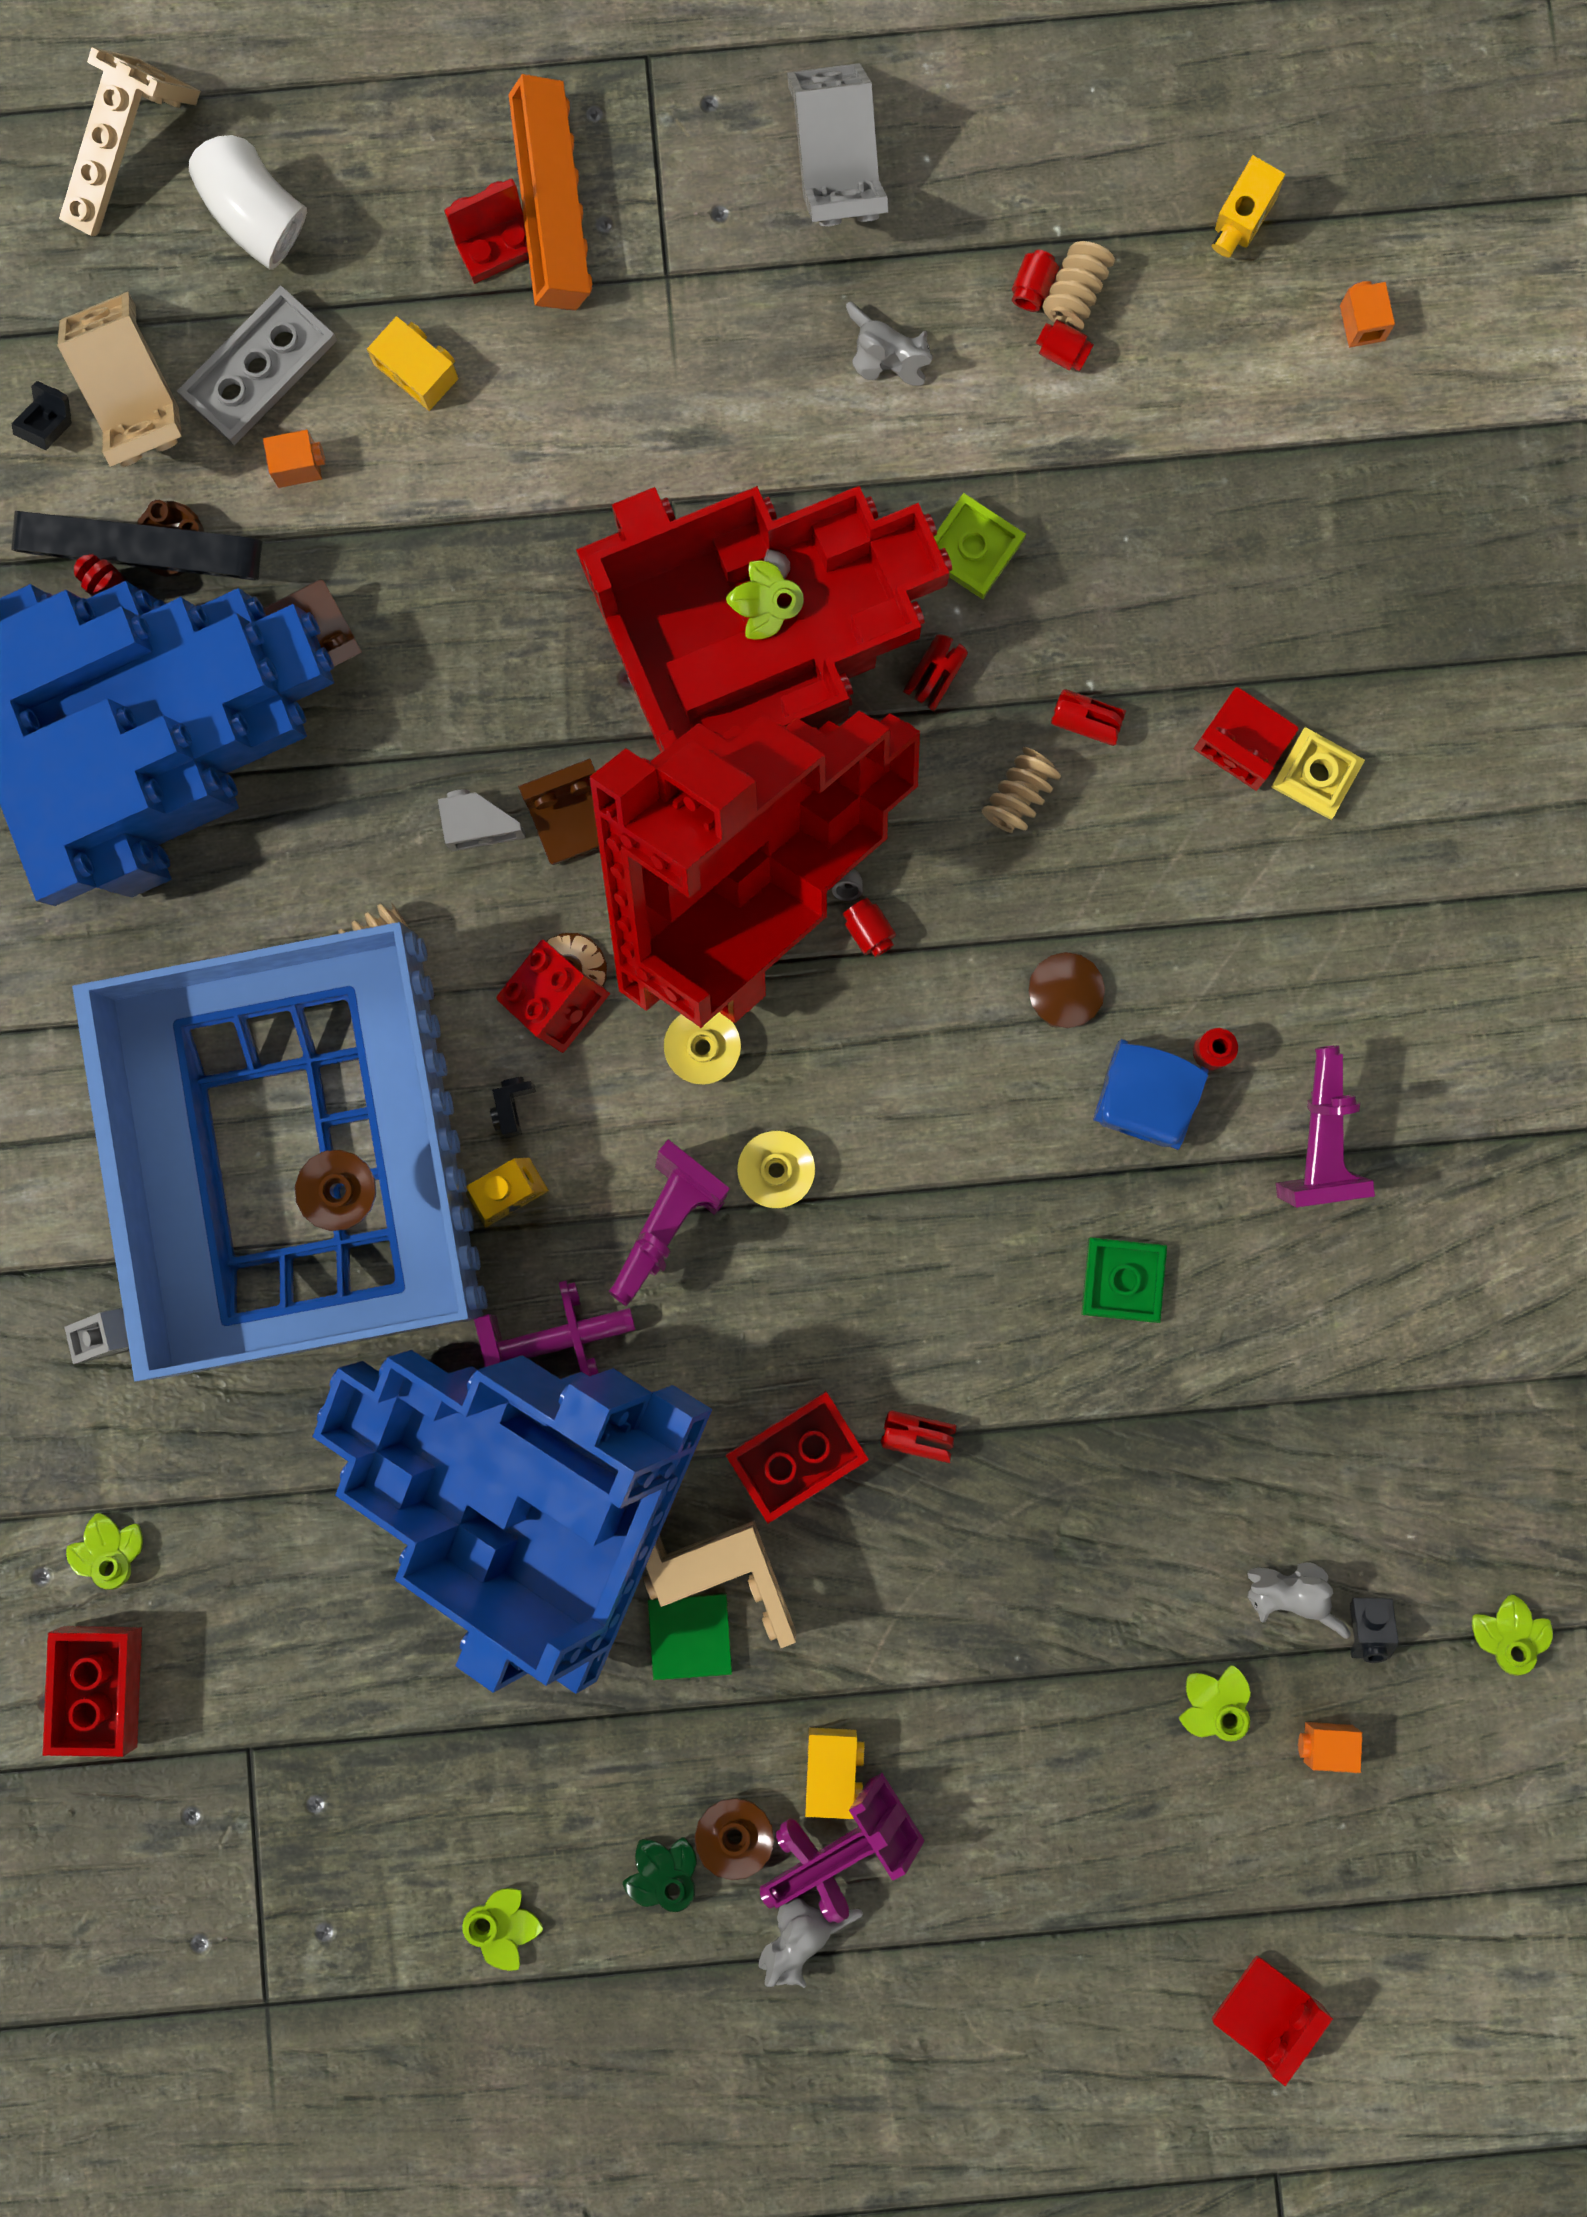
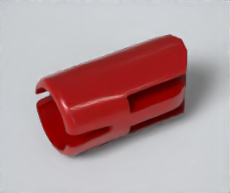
M93 554L83 555L77 559L74 565L75 577L81 582V587L90 596L101 593L124 581L128 582L127 578L106 559L100 560Z
M937 634L903 690L904 693L910 695L927 667L930 668V672L915 696V700L922 704L931 693L940 676H943V680L928 704V708L934 712L968 655V651L960 643L947 654L953 639L943 634Z
M1064 689L1054 709L1051 724L1114 746L1117 743L1118 733L1121 730L1126 710Z
M891 1410L888 1412L885 1420V1434L882 1436L881 1446L884 1449L950 1463L951 1453L947 1450L953 1448L954 1438L950 1435L956 1433L957 1425Z

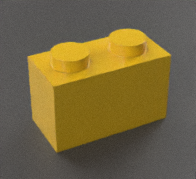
M396 316L371 343L367 351L374 366L430 411L459 379L453 365L455 359L442 346L438 345L434 348L426 341L427 336L416 324L410 322L407 325Z
M809 1727L805 1817L854 1819L849 1809L861 1791H863V1782H855L856 1766H864V1742L857 1741L856 1730Z

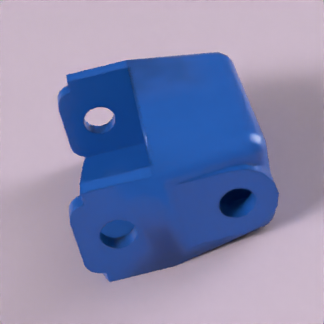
M1121 1039L1113 1051L1093 1121L1099 1122L1104 1127L1161 1147H1171L1179 1150L1187 1133L1192 1115L1200 1101L1209 1069L1199 1068L1185 1059L1168 1052L1146 1046L1130 1045L1128 1041Z

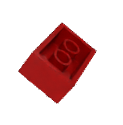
M827 1391L819 1394L726 1454L728 1461L767 1524L869 1460Z
M63 1626L48 1632L42 1756L123 1757L137 1748L142 1627Z

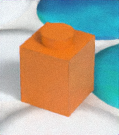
M1363 281L1348 289L1340 304L1349 348L1386 341L1395 325L1386 282L1372 284L1371 281Z
M307 429L263 438L269 474L278 488L322 480L320 466L325 465L323 448L320 442H314Z
M1305 1722V1733H1300L1298 1739L1299 1756L1304 1758V1763L1312 1770L1361 1773L1362 1732L1353 1725Z

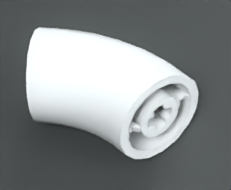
M229 135L217 136L203 142L194 150L189 159V173L202 200L220 226L239 246L269 270H273L282 262L295 243L305 222L307 207L280 186L265 168L255 147L246 139Z

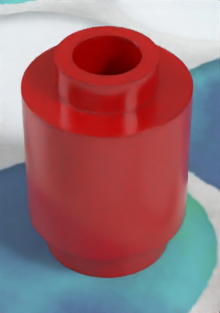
M1035 250L1034 253L1025 254L1012 287L1014 294L1012 302L1019 308L1030 312H1037L1040 310L1041 305H1043L1045 298L1049 296L1051 285L1054 284L1059 271V266L1052 254L1043 250Z
M1056 319L1053 326L1046 322L1036 341V344L1041 346L1039 355L1068 371L1073 368L1078 372L1081 371L1094 346L1093 343L1086 340L1087 335Z
M869 898L857 902L843 913L847 921L845 926L864 955L872 953L876 958L894 946L891 940L897 934L879 906L872 904Z
M1214 1028L1207 1031L1196 1040L1193 1047V1056L1196 1063L1200 1067L1209 1069V1071L1219 1070L1230 1064L1238 1053L1236 1037L1230 1031L1223 1028ZM1213 1042L1220 1046L1222 1054H1218L1213 1050Z

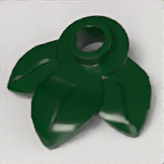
M685 1837L677 1840L670 1849L657 1841L640 1840L635 1854L636 1868L639 1873L631 1875L623 1881L626 1893L636 1903L644 1907L660 1904L662 1908L670 1912H679L688 1908L695 1897V1884L691 1877L697 1865V1857L692 1845ZM672 1883H676L680 1888V1895L677 1899H673L668 1892L669 1886Z

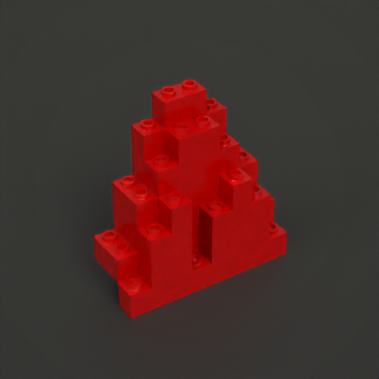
M860 485L777 519L770 498H762L758 486L678 519H675L668 498L660 499L656 488L653 487L611 504L618 533L576 549L582 569L660 752L664 751L698 723L713 732L723 735L734 725L744 731L762 715L785 727L796 718L817 729L829 720L836 725L847 721L849 706L853 705L850 695H853V690L849 679L874 669L877 656L920 639L921 624H924L925 620L918 602L914 601L911 603V601L946 587L950 574L949 571L953 569L946 549L942 548L939 550L934 536L937 535V530L929 513L923 514L919 502L878 519L877 508L872 497H865ZM767 549H771L787 556L790 561V571L785 579L795 582L801 588L804 602L802 609L796 616L784 619L780 630L776 634L764 639H749L745 634L749 618L733 610L727 603L726 596L736 586L751 581L748 569L749 562L764 561ZM782 593L777 598V603L782 607L790 605L792 597L787 593Z
M860 710L841 726L829 720L819 729L809 726L798 718L785 727L773 722L764 715L744 731L734 725L723 735L713 732L698 723L651 761L646 758H640L625 748L590 776V784L619 992L646 1011L661 999L700 1028L718 1013H721L733 1023L740 1020L766 996L765 971L827 918V891L888 839V812L918 787L920 731L915 729L910 723L902 721L891 713L879 721Z

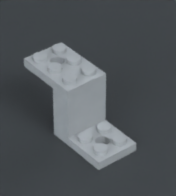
M861 64L787 72L788 87L795 105L803 198L812 222L819 221L820 226H835L842 223V218L857 217V221L867 222L879 219V214L889 213L888 198L879 181L872 83Z

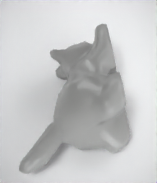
M848 302L846 304L848 314L860 327L857 339V353L852 360L857 373L864 379L876 380L879 374L887 369L895 372L909 385H923L925 383V375L920 369L923 366L929 365L933 359L929 344L927 343V332L923 331L915 338L906 337L884 322L871 320L853 302Z
M1311 1562L1298 1564L1294 1574L1290 1576H1285L1269 1568H1255L1248 1571V1579L1254 1582L1248 1591V1599L1251 1601L1253 1608L1258 1612L1262 1623L1266 1622L1269 1614L1273 1611L1285 1610L1307 1619L1319 1620L1343 1638L1349 1639L1351 1636V1632L1346 1624L1330 1614L1332 1608L1330 1598L1333 1595V1588L1328 1584V1574L1320 1566Z
M794 1898L780 1906L777 1921L781 1936L765 1946L759 1959V1968L767 1970L765 1986L774 1987L775 1985L787 1984L791 1986L800 1985L805 1988L807 1984L802 1976L804 1963L823 1948L831 1934L860 1919L863 1915L862 1910L851 1909L847 1919L841 1923H830L823 1917L819 1909L808 1906L802 1898Z

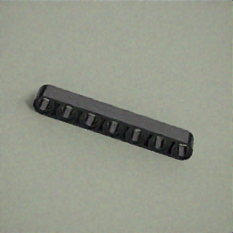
M15 511L11 550L32 555L74 560L79 559L83 555L93 554L100 560L106 559L111 564L259 580L262 541L235 535Z

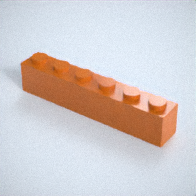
M522 74L508 95L534 304L540 307L576 311L591 293L592 277L587 270L588 244L587 240L583 238L582 231L583 206L579 203L577 191L579 173L577 168L574 167L573 160L574 136L570 132L568 120L570 102L565 97L564 81Z

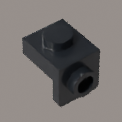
M36 381L31 386L33 402L11 424L13 435L47 450L72 424L69 398L58 389Z
M515 1077L501 1081V1088L492 1089L496 1107L490 1108L492 1123L495 1131L501 1130L502 1135L506 1138L522 1135L514 1097L536 1092L535 1085L531 1081L524 1082L523 1077Z
M1353 1598L1350 1602L1354 1643L1350 1649L1351 1657L1363 1658L1368 1663H1380L1390 1659L1399 1644L1393 1599Z

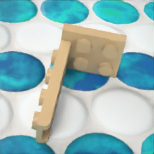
M92 47L87 62L103 70V74L59 219L90 236H96L100 232L141 97L158 104L165 102L180 108L181 103L196 106L201 91L137 57Z

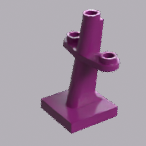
M1339 1045L1315 1048L1316 1062L1313 1091L1311 1092L1312 1099H1309L1307 1103V1108L1311 1114L1304 1179L1276 1182L1277 1198L1296 1208L1375 1197L1373 1180L1349 1172L1344 1164L1343 1115L1359 1112L1360 1102H1356L1355 1095H1343V1054L1340 1053Z
M669 1139L658 1151L655 1168L665 1175L668 1180L614 1285L608 1291L625 1306L632 1302L649 1274L655 1276L659 1271L663 1272L667 1265L664 1259H667L671 1252L667 1246L688 1214L693 1209L703 1206L715 1215L724 1205V1200L727 1198V1193L730 1190L728 1186Z
M567 1280L559 1282V1288L568 1324L502 1340L496 1315L488 1314L474 1319L485 1367L522 1355L529 1359L574 1347L580 1371L588 1376L599 1373L595 1358L587 1359L583 1344L635 1331L631 1309L627 1308L577 1321L574 1306L581 1305L575 1282L568 1284Z
M883 1773L869 1779L863 1791H861L849 1809L858 1827L823 1849L817 1850L796 1820L790 1818L780 1825V1829L776 1832L778 1844L784 1852H792L800 1863L760 1886L761 1899L768 1908L775 1907L777 1909L816 1886L821 1896L819 1907L823 1917L830 1923H841L849 1917V1907L833 1877L835 1874L873 1853H876L892 1881L907 1873L925 1840Z

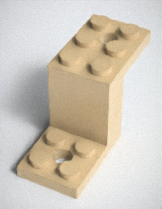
M129 291L61 319L57 346L103 432L102 453L109 466L111 467L120 463L121 467L129 466L142 458L141 454L154 448L157 452H161L175 446L178 443L177 438L182 437L179 407L136 323V305Z
M754 1520L669 1554L666 1553L659 1534L646 1565L647 1576L643 1577L651 1600L658 1598L662 1607L752 1572L749 1575L748 1584L755 1602L763 1600L766 1612H763L764 1617L762 1621L770 1641L777 1639L780 1648L796 1643L795 1626Z

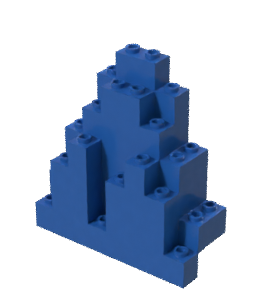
M127 581L88 599H82L68 590L52 596L50 593H46L32 584L0 598V806L37 902L57 906L94 888H100L132 898L172 880L168 871L170 860L165 850L159 845L239 809L235 798L238 795V790L235 782L227 773L307 737L303 726L306 723V717L301 706L296 701L335 683L330 670L334 669L332 659L324 647L321 648L316 635L320 634V629L316 619L310 612L306 613L292 604L266 616L258 598L250 596L240 588L200 606H195L182 597L165 604L162 600L149 595L144 589L141 590Z
M413 1350L387 1357L379 1371L364 1361L338 1368L330 1380L331 1388L325 1404L317 1415L318 1423L312 1436L348 1461L340 1473L341 1481L335 1496L407 1545L400 1555L399 1563L401 1565L395 1581L468 1631L461 1640L460 1649L462 1651L456 1667L492 1693L526 1674H530L545 1686L556 1680L575 1694L597 1682L712 1409L674 1385L651 1392L614 1368L592 1376L579 1372L559 1379L523 1355L478 1370L471 1366L449 1374Z

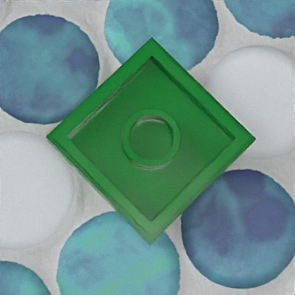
M1088 1238L1081 1315L1160 1323L1167 1245Z
M727 1593L690 1595L662 1607L658 1598L648 1599L653 1680L732 1675Z

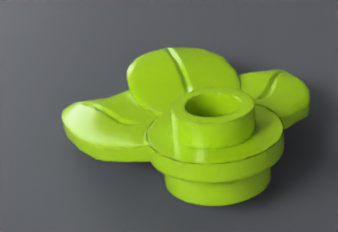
M751 561L748 568L751 581L736 586L726 596V601L737 613L749 618L745 634L747 638L756 640L768 638L776 634L780 630L784 619H790L800 612L804 597L801 588L795 582L784 579L776 565L768 561ZM782 593H787L792 597L790 605L782 607L777 603V598Z
M96 1513L86 1525L83 1536L84 1542L68 1545L66 1556L72 1570L77 1575L92 1577L93 1582L98 1587L105 1590H114L128 1581L131 1575V1562L142 1550L143 1535L139 1524L129 1525L120 1531L111 1518L101 1513ZM112 1562L114 1570L109 1576H106V1567Z
M1514 1594L1504 1599L1499 1607L1496 1618L1481 1614L1472 1616V1630L1478 1645L1484 1651L1495 1655L1498 1665L1510 1675L1521 1676L1529 1673L1536 1665L1537 1655L1547 1650L1553 1639L1551 1621L1545 1618L1533 1620L1527 1604ZM1512 1648H1518L1522 1651L1523 1660L1521 1662L1515 1661L1512 1658Z
M1230 1665L1219 1680L1202 1673H1191L1187 1676L1186 1693L1193 1707L1188 1708L1179 1716L1182 1725L1191 1734L1201 1738L1217 1735L1220 1739L1229 1742L1243 1738L1250 1727V1716L1245 1707L1251 1692L1249 1684L1241 1671L1235 1666ZM1228 1713H1232L1236 1717V1721L1231 1727H1225L1222 1722L1223 1717Z
M502 1888L492 1893L485 1905L476 1906L466 1914L462 1925L466 1940L476 1947H481L485 1961L495 1968L507 1971H515L520 1968L518 1945H523L533 1940L543 1930L541 1922L532 1912L519 1908L522 1892L514 1888ZM486 1919L490 1923V1929L487 1931L479 1930L476 1921Z

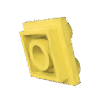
M1304 727L1271 788L1332 820L1365 759ZM1315 763L1324 765L1328 770V779L1325 781L1314 779L1310 773V766Z

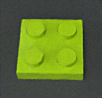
M963 493L937 530V535L934 536L939 550L945 548L950 557L953 569L949 571V578L976 596L984 599L1025 540L1026 533Z

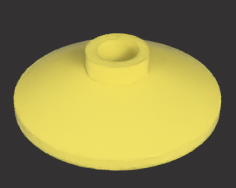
M721 1013L716 1014L702 1028L680 1014L670 1024L665 1035L664 1054L667 1063L677 1076L693 1084L706 1085L722 1080L731 1073L740 1057L741 1040L734 1023ZM701 1041H706L710 1044V1051L705 1055L696 1052V1045Z
M769 1131L754 1137L747 1143L740 1154L737 1172L740 1185L750 1199L764 1207L784 1208L797 1203L808 1193L814 1180L815 1163L811 1151L800 1138L784 1131ZM775 1163L781 1164L784 1168L783 1175L778 1178H774L769 1174L770 1166Z

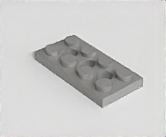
M280 285L177 392L186 403L235 446L337 342V338L331 330ZM289 332L293 334V338L287 346L279 347L274 345V339L279 333ZM262 358L267 361L263 371L259 373L248 371V366L252 360ZM235 384L241 387L240 393L236 398L232 400L222 398L223 390L227 386Z

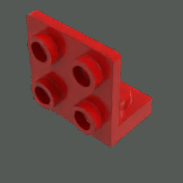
M508 179L504 182H494L484 191L474 196L457 199L450 207L444 210L455 246L474 284L529 259L524 215L513 179Z
M1236 687L1193 749L1257 791L1274 769V765L1297 733L1298 727L1239 687Z
M540 940L499 992L496 999L537 1038L564 1053L611 993L578 970L548 942Z
M1256 1956L1212 2017V2022L1215 2026L1261 2060L1271 2076L1284 2086L1288 2084L1333 2020L1319 2001L1260 1956Z

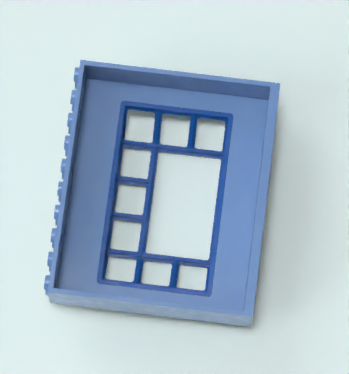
M401 922L72 986L134 1382L163 1379L471 1321L483 1316L482 1310L487 1309V1297L483 1285L478 1286L475 1270H480V1257L477 1247H471L469 1231L474 1230V1222L470 1208L464 1207L462 1192H467V1182L464 1170L457 1167L455 1155L460 1153V1141L457 1131L451 1130L449 1115L454 1113L453 1101L450 1092L444 1091L442 1076H447V1066L443 1053H438L435 1039L441 1035L440 1025L436 1014L431 1015L429 1000L434 999L433 985L430 977L424 975L422 964L423 961H427V950L423 938H418L414 931H411ZM346 1000L351 1012L356 1047L317 1054L303 1008ZM289 1011L297 1031L303 1057L262 1065L247 1019ZM233 1022L247 1067L245 1069L206 1076L191 1029ZM359 1059L367 1107L328 1114L320 1068ZM306 1070L320 1153L333 1150L330 1134L332 1126L369 1119L377 1168H372L371 1171L375 1180H379L387 1229L350 1236L347 1234V1230L333 1231L334 1237L329 1240L236 1257L208 1090L213 1087ZM342 1183L337 1184L333 1189V1194L337 1199L341 1198L340 1189L344 1186ZM389 1240L394 1265V1283L351 1291L350 1249ZM336 1251L337 1293L331 1296L294 1302V1259ZM279 1262V1305L237 1313V1271L241 1268Z

